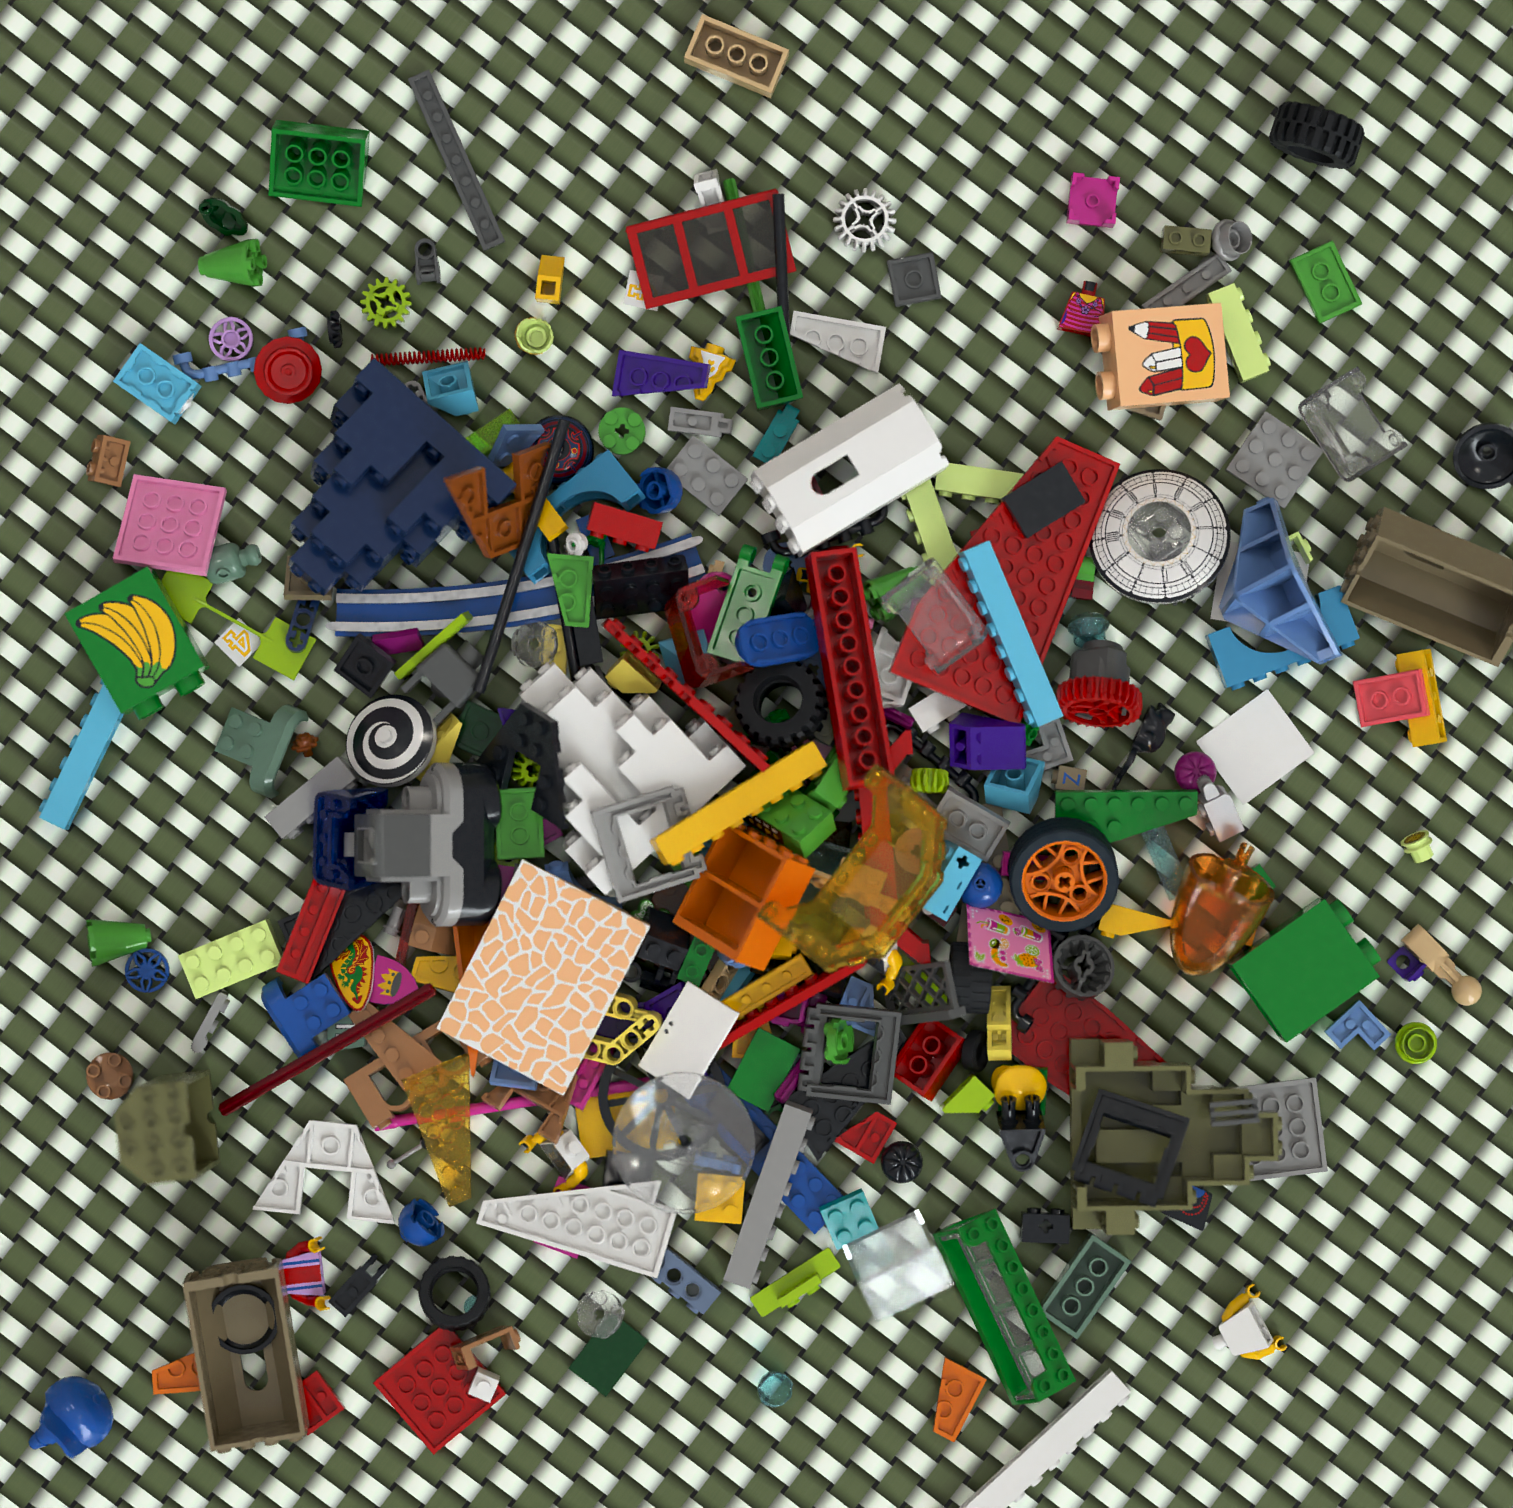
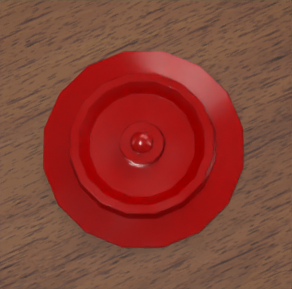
M285 336L273 339L262 347L255 358L253 372L256 384L265 396L275 402L291 404L303 401L313 394L320 383L322 367L319 355L310 344L300 338Z

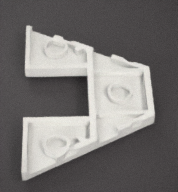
M309 1120L262 1195L253 1206V1210L301 1214L305 1168L351 1172L347 1219L388 1224L395 1223L357 1124Z

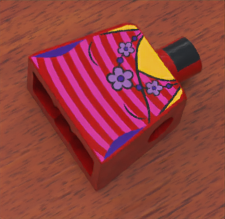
M1084 281L1081 293H1071L1057 330L1091 337L1093 324H1099V316L1104 315L1105 298L1095 296L1097 283Z

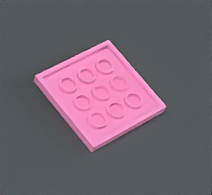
M134 474L113 555L114 563L140 567L148 566L153 569L207 576L227 493L226 488Z

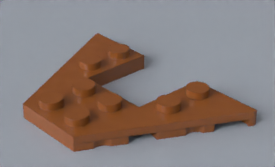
M543 442L512 453L514 482L517 483L514 489L515 499L488 509L484 467L477 466L444 478L445 484L484 557L492 559L519 547L544 468L543 464L547 449L550 448L551 443Z

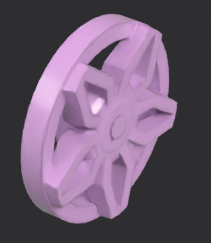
M226 317L216 322L211 328L209 345L213 353L220 359L229 362L238 361L246 357L251 351L253 333L243 320L235 317ZM228 322L230 323L232 330H227ZM233 322H238L242 324L244 327L238 328L235 331L236 327ZM223 324L224 333H215L216 329ZM247 331L243 337H240V332ZM221 336V341L216 340L213 337ZM249 336V343L246 347L241 340H245ZM213 342L223 344L220 347V354L215 349ZM241 345L245 351L242 352L237 347ZM228 348L229 351L225 356H223L224 349ZM233 349L236 353L240 354L236 357H229Z

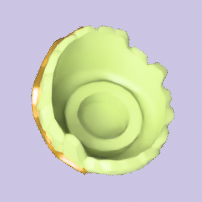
M526 318L517 325L515 330V339L518 347L528 354H543L553 343L554 336L551 326L540 318Z

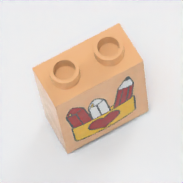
M1221 303L1111 311L1099 316V324H1093L1091 328V344L1095 353L1102 352L1104 371L1097 372L1096 394L1099 400H1107L1108 411L1216 402L1230 397Z

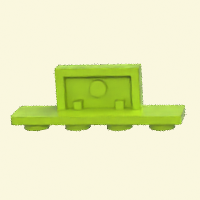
M827 1247L751 1296L750 1300L761 1317L768 1315L780 1306L783 1308L787 1305L788 1308H791L800 1302V1296L805 1293L811 1295L819 1290V1284L822 1283V1279L841 1266L830 1248Z

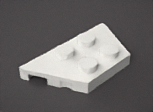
M882 626L874 646V655L883 709L903 707L912 682L888 672L900 642H896L888 633V630Z

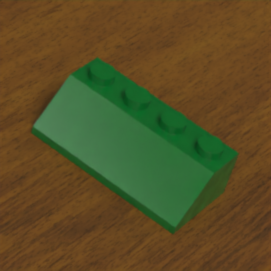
M778 306L735 317L757 411L779 407L802 399L803 394L782 307Z

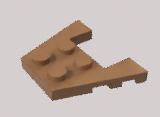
M574 1074L564 1096L538 1083L536 1091L497 1086L491 1092L483 1094L481 1099L486 1104L500 1111L512 1093L516 1092L550 1112L537 1132L540 1136L557 1145L578 1075Z

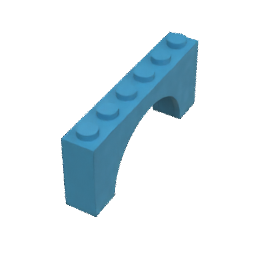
M607 450L604 453L598 454L593 462L579 469L574 477L560 484L557 490L546 498L560 517H562L571 508L591 500L612 501L622 506L628 512L646 497L612 453ZM538 526L523 570L534 584L551 572L547 557V538ZM518 548L509 552L514 559Z
M1339 585L1315 594V598L1338 646H1341L1343 650L1354 646V640L1360 637L1348 605L1341 603L1343 593L1340 592L1341 586ZM1230 626L1205 635L1224 688L1231 687L1232 691L1244 687V681L1253 678V681L1257 682L1267 678L1266 673L1275 670V673L1279 674L1289 670L1288 665L1297 662V665L1300 666L1311 662V660L1290 650L1277 653H1264L1253 650L1242 644L1235 637Z

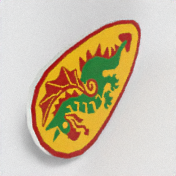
M361 935L330 964L333 978L342 998L356 1012L366 1008L374 981V949L372 943L364 935Z

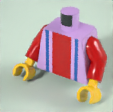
M318 1236L311 1240L298 1242L287 1251L286 1258L282 1259L287 1293L290 1294L291 1298L322 1311L330 1309V1307L325 1306V1300H329L331 1297L329 1295L321 1296L326 1293L321 1254L325 1247H319L318 1240H321L322 1237Z

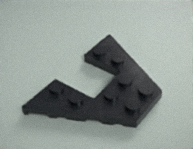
M528 702L520 703L475 763H484L493 772L500 790L508 789L516 751L540 765L531 810L561 830L568 829L569 824L565 823L563 803H566L563 769L559 768L558 753H561L558 739V721Z

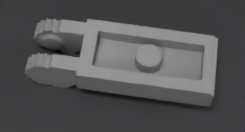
M220 990L191 1043V1049L194 1053H200L208 1043L207 1033L213 1034L219 1021L215 1020L219 1011L224 1013L230 1003V1000L226 999L229 994L228 992Z

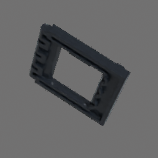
M1099 1088L1071 1168L1072 1171H1075L1073 1180L1090 1185L1093 1177L1096 1178L1093 1185L1095 1188L1112 1193L1114 1186L1117 1185L1116 1195L1135 1201L1137 1193H1140V1203L1156 1207L1158 1200L1163 1201L1191 1121L1190 1118ZM1103 1116L1170 1138L1168 1147L1164 1150L1155 1183L1088 1161L1091 1151L1095 1146Z

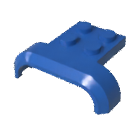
M324 973L288 998L283 991V982L279 976L262 987L261 1000L266 1010L298 1058L319 1046L313 1037L351 1013L350 1008L327 973Z

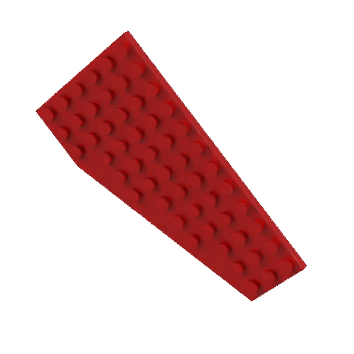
M1058 436L1053 438L1009 493L1062 461L1086 502L1025 539L1004 502L1001 501L959 551L962 552L982 542L990 541L1042 665L1120 466L1118 462ZM957 554L915 604L888 672L1001 720L1020 723L1025 710L1022 703H1019L1015 698L1014 684L1008 680L1004 669L1006 665L1003 659H1000L996 653L995 646L997 644L994 637H990L987 632L986 624L988 623L985 616H982L977 608L978 599L975 593L973 594L968 587L967 581L969 578L966 571L963 572L958 563L960 557Z

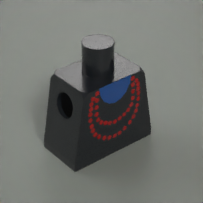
M1192 1186L1193 1189H1196L1197 1194L1196 1204H1192L1193 1210H1159L1169 1217L1203 1231L1213 1194L1204 1190V1186Z

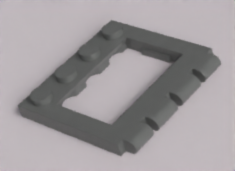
M816 1002V1006H807L805 1023L813 1024L814 1027H804L802 1046L810 1047L811 1050L803 1049L801 1051L799 1069L808 1070V1073H799L797 1090L806 1091V1096L891 1105L902 1012ZM829 1017L856 1022H876L868 1089L854 1086L821 1084L827 1039L824 1034V1025L826 1022H829Z

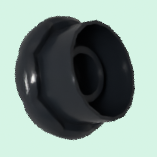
M897 1141L890 1144L884 1150L881 1157L883 1173L889 1180L895 1183L904 1184L913 1181L919 1176L923 1167L921 1152L915 1145L907 1141Z

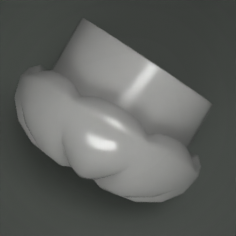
M1223 219L1215 225L1212 231V248L1222 260L1234 261L1250 249L1252 245L1251 230L1244 222Z

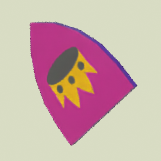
M377 955L374 965L373 989L369 1002L383 1005L393 1004L419 989L415 978L407 968L395 960Z

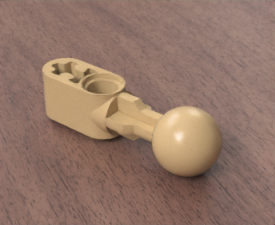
M1417 924L1401 939L1405 947L1420 962L1427 965L1426 968L1429 971L1434 972L1439 978L1446 979L1452 985L1451 993L1457 1003L1470 1006L1480 999L1482 987L1479 981L1472 976H1462L1455 969V963L1449 958V954L1423 927Z

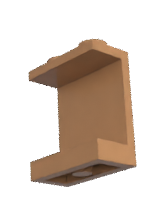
M500 1325L449 1347L457 1369L471 1370L477 1367L471 1348L499 1336L504 1349H520L518 1342H521L518 1331L513 1329L512 1326Z

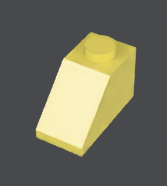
M626 651L608 669L605 675L608 684L612 688L618 689L621 693H656L662 683L659 678L629 651Z

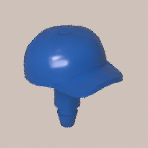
M79 1376L59 1379L45 1393L46 1402L40 1417V1427L31 1436L28 1443L32 1449L36 1450L57 1442L69 1458H74L87 1448L98 1445L109 1434L114 1422L113 1408L104 1390L92 1381Z

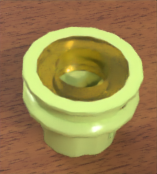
M1428 830L1414 832L1401 841V846L1405 847L1404 852L1411 854L1414 863L1427 861L1434 855L1430 847L1433 840L1431 837H1428Z

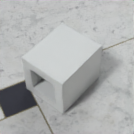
M478 1367L470 1384L468 1394L490 1403L499 1383L500 1375Z

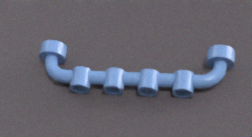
M306 327L287 330L289 337L300 338L304 341L303 337L308 336ZM191 352L173 355L174 365H180L184 374L192 379L204 378L205 383L219 380L218 375L227 373L229 378L242 375L241 370L250 368L251 372H253L256 358L252 357L194 370L189 366V362L193 361Z

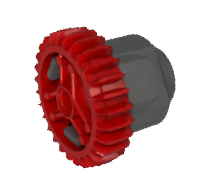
M1091 640L1084 643L1082 649L1075 651L1071 655L1069 679L1063 681L1058 686L1055 694L1064 720H1069L1070 723L1076 722L1077 725L1083 724L1086 727L1114 728V726L1122 727L1123 724L1129 725L1139 719L1143 705L1142 693L1134 684H1129L1130 667L1126 664L1127 653L1120 644L1109 640Z

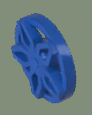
M145 948L134 952L128 958L125 965V976L128 983L135 990L144 993L154 992L162 988L170 974V967L166 957L155 949ZM150 952L154 953V955L147 961V958L142 953ZM137 955L143 959L141 964L138 962ZM159 956L157 963L154 964L152 960ZM134 959L135 964L138 966V968L134 967L131 970H129L130 964ZM161 961H163L165 965V972L161 969H157V967L160 966ZM132 972H138L137 976H130ZM157 972L164 976V978L156 977ZM141 978V987L137 986L132 980ZM152 979L162 981L158 986L151 988ZM144 980H148L149 982L146 989L144 986Z

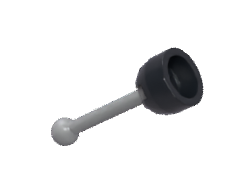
M429 1129L420 1137L419 1145L395 1160H389L387 1167L394 1169L397 1163L421 1148L425 1150L435 1149L440 1145L437 1136Z

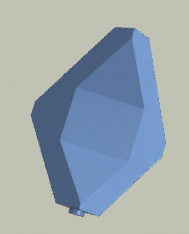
M1266 497L1257 501L1256 505L1243 510L1238 551L1219 605L1224 620L1320 665L1342 656L1340 648L1311 594L1295 556L1278 501L1273 497Z

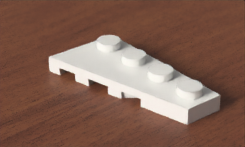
M793 311L790 335L878 374L886 327Z

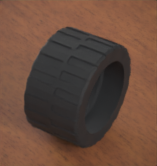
M953 941L950 945L949 960L958 1005L965 1006L966 1013L988 1014L991 1001L992 970L970 965L968 942ZM947 994V1004H950V1003H949L948 994Z
M449 1256L438 1259L437 1262L432 1263L423 1273L422 1280L419 1283L418 1295L423 1312L430 1319V1322L443 1330L455 1332L473 1327L478 1321L483 1319L491 1301L490 1285L483 1269L475 1264L474 1261L462 1256ZM446 1273H464L474 1281L477 1287L475 1304L468 1312L462 1315L451 1316L444 1314L434 1304L432 1296L434 1285Z

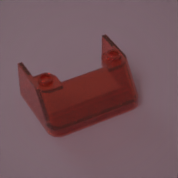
M717 575L680 588L665 605L666 618L685 683L696 689L755 669L754 666L744 661H738L720 668L719 662L714 655L703 654L691 610L698 605L699 595L730 584L729 579Z

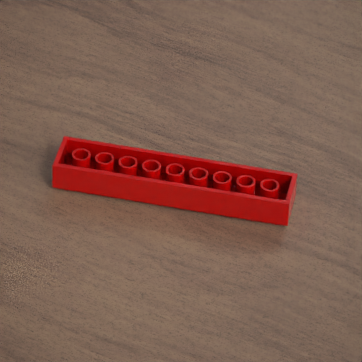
M857 548L811 552L805 558V565L843 791L889 785L895 781V774Z

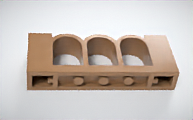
M440 1020L412 1037L435 1057L436 1055L428 1041L442 1033V1031L436 1029ZM459 1041L466 1053L465 1063L460 1069L448 1071L440 1064L436 1067L438 1073L435 1083L428 1088H419L414 1084L409 1088L407 1100L398 1106H391L385 1101L371 1077L386 1068L380 1058H377L343 1080L373 1129L379 1127L382 1130L392 1124L391 1119L395 1117L393 1112L407 1110L414 1103L416 1092L420 1094L434 1093L442 1086L444 1074L449 1077H458L464 1075L470 1069L467 1044ZM478 1051L476 1067L480 1065L482 1068L493 1061L491 1057Z

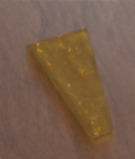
M465 1053L401 1080L449 1207L471 1198L469 1055Z

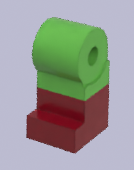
M1084 557L1069 598L1092 600L1096 569L1092 557Z

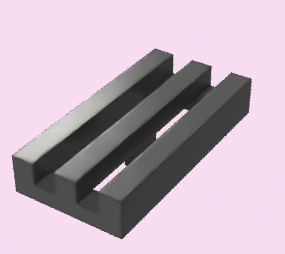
M1258 1098L1209 1102L1211 1127L1260 1123ZM1252 1104L1250 1109L1215 1112L1214 1108ZM1253 1114L1252 1118L1218 1121L1215 1119V1117Z

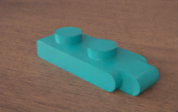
M790 404L786 405L784 411L779 409L752 456L763 463H767L779 456L799 423L796 417L800 410Z

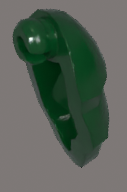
M212 197L204 199L199 204V212L210 227L226 236H239L247 233L248 224L243 218L241 211L231 206L226 200Z

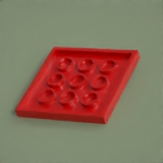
M439 1327L373 1381L377 1389L433 1455L506 1395V1391L499 1383L490 1403L468 1394L477 1368H486L472 1352L477 1367L471 1370H458L449 1347L461 1343L463 1340L456 1332L443 1330Z

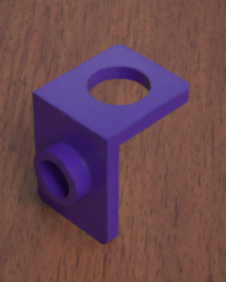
M1401 946L1387 960V963L1407 982L1418 980L1424 973L1423 969L1427 966L1425 963L1419 962L1404 946ZM1406 955L1409 958L1407 968L1401 969L1396 965L1398 956Z

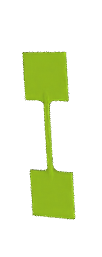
M166 571L161 580L183 620L192 624L198 611L204 607L214 611L260 638L261 643L253 656L254 659L295 680L317 639L310 636L307 647L303 652L292 653L287 649L285 642L290 624L275 617L268 631L259 633L207 603L206 597L213 584L203 576ZM297 630L296 638L290 640L293 643V647H297L298 644L302 645L303 642L300 641L302 631Z

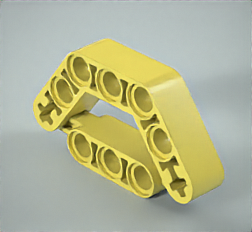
M616 992L605 1015L635 1021V1023L616 1039L594 1035L591 1042L597 1045L598 1050L595 1053L587 1049L583 1058L609 1065L619 1064L660 1029L663 1024L661 1014L656 1011L638 1008L637 1000L633 996ZM621 1002H627L630 1005L629 1013L621 1010ZM653 1019L655 1023L644 1031L642 1027L649 1020ZM628 1033H635L638 1037V1042L631 1043L628 1039ZM611 1047H615L620 1051V1058H614L611 1055Z

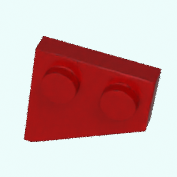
M875 1111L837 1136L834 1141L874 1164L897 1122Z
M318 1370L302 1380L309 1419L307 1435L313 1433L345 1409L343 1403Z

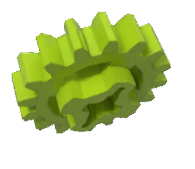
M385 277L384 283H381L377 278L375 286L369 283L370 291L362 292L366 299L360 300V303L366 306V308L361 310L362 313H369L367 321L370 322L374 319L375 327L383 323L384 329H387L390 323L396 328V321L398 320L404 323L405 321L402 316L404 314L410 315L406 307L412 306L410 301H406L411 296L410 293H403L406 288L403 284L398 287V280L394 279L390 283L388 277ZM386 288L385 292L380 294L376 293L378 290ZM396 292L401 296L402 305L395 300ZM389 298L393 306H386L384 309L379 300L386 301ZM371 302L377 306L376 315L371 309ZM393 312L397 313L395 316L391 318H386L388 314H391Z

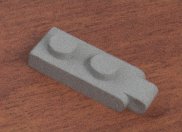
M671 407L668 431L721 437L722 433L731 434L733 420L724 418L723 413Z

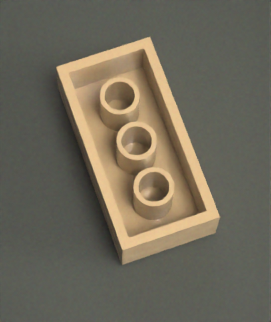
M702 14L684 56V63L772 98L789 57V49Z

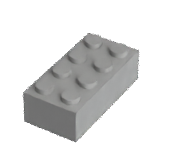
M337 756L264 818L282 839H295L304 831L302 827L305 824H313L322 816L320 812L323 809H331L339 803L340 799L338 797L343 793L349 794L359 786L356 782L360 778L343 757Z

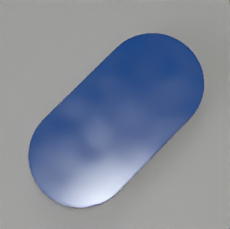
M794 612L749 620L736 633V650L746 663L755 667L808 659L819 651L815 619L812 620L806 613Z

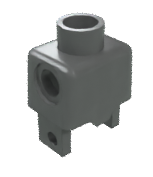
M467 640L456 650L449 644L443 643L416 667L418 671L401 689L408 694L426 677L431 682V691L438 698L446 697L450 700L449 704L433 719V721L440 725L456 708L461 709L476 692L473 691L478 676L476 669L481 665L484 656Z

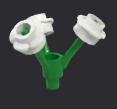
M576 532L569 534L564 545L565 551L562 553L564 555L583 556V551L587 549L588 545L599 548V565L604 564V548L606 543L604 540L607 538V535H604V538L601 539Z

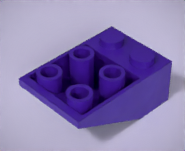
M963 712L949 723L950 766L968 770H1012L1026 768V724Z

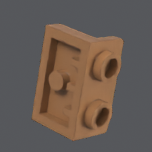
M97 435L91 446V452H93L92 461L88 463L86 469L88 481L121 487L131 441L107 435Z

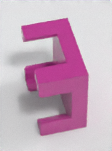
M1073 172L1070 181L1066 224L1113 228L1116 224L1117 213H1115L1120 177L1108 176L1107 179L1084 177V173Z

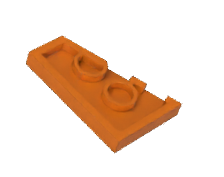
M194 1353L152 1370L153 1395L200 1391Z
M944 1357L933 1432L955 1442L987 1378Z

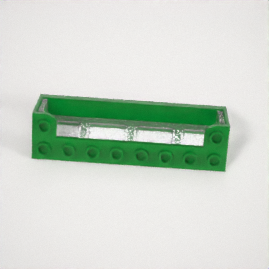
M996 1209L955 1222L932 1234L1012 1406L1041 1402L1074 1383L1076 1379Z

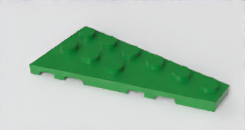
M1197 789L1055 790V818L1070 817L1092 824L1104 834L1109 843L1197 815ZM1072 849L1065 852L1066 856L1076 854V851Z

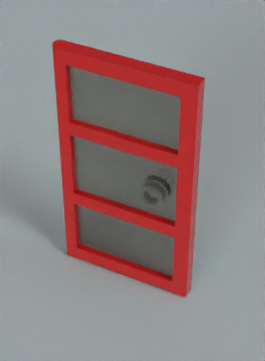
M777 189L626 226L625 232L628 235L646 309L776 277L772 194H779ZM786 229L787 272L792 273L797 270Z

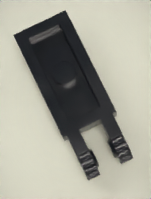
M375 1253L363 1266H360L328 1301L344 1317L355 1308L378 1282L377 1279L389 1267L385 1263L378 1268L374 1276L370 1275L366 1270L377 1260L378 1256Z

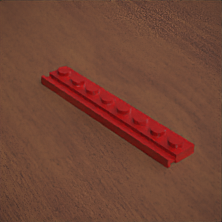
M349 796L345 797L275 972L305 984L309 983L354 871V857H344V833L354 832V814H366V809L378 808H374Z
M865 949L859 952L853 950L844 957L845 960L842 962H832L824 968L825 971L819 975L813 973L804 980V984L792 986L784 991L785 994L779 998L776 996L764 1003V1007L756 1008L747 1013L745 1018L735 1021L719 1050L861 969L867 963L869 955Z

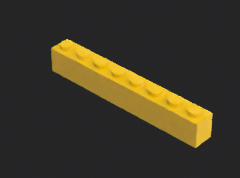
M813 741L807 742L771 764L764 772L760 771L650 839L649 842L663 865L671 863L672 866H675L685 859L683 855L689 851L692 854L698 852L705 847L703 843L710 838L712 842L724 835L723 830L730 826L732 829L744 823L743 818L751 814L753 817L764 810L762 806L766 803L774 804L784 798L782 793L789 789L793 792L802 787V781L809 777L812 780L823 773L821 769L826 767L827 764Z

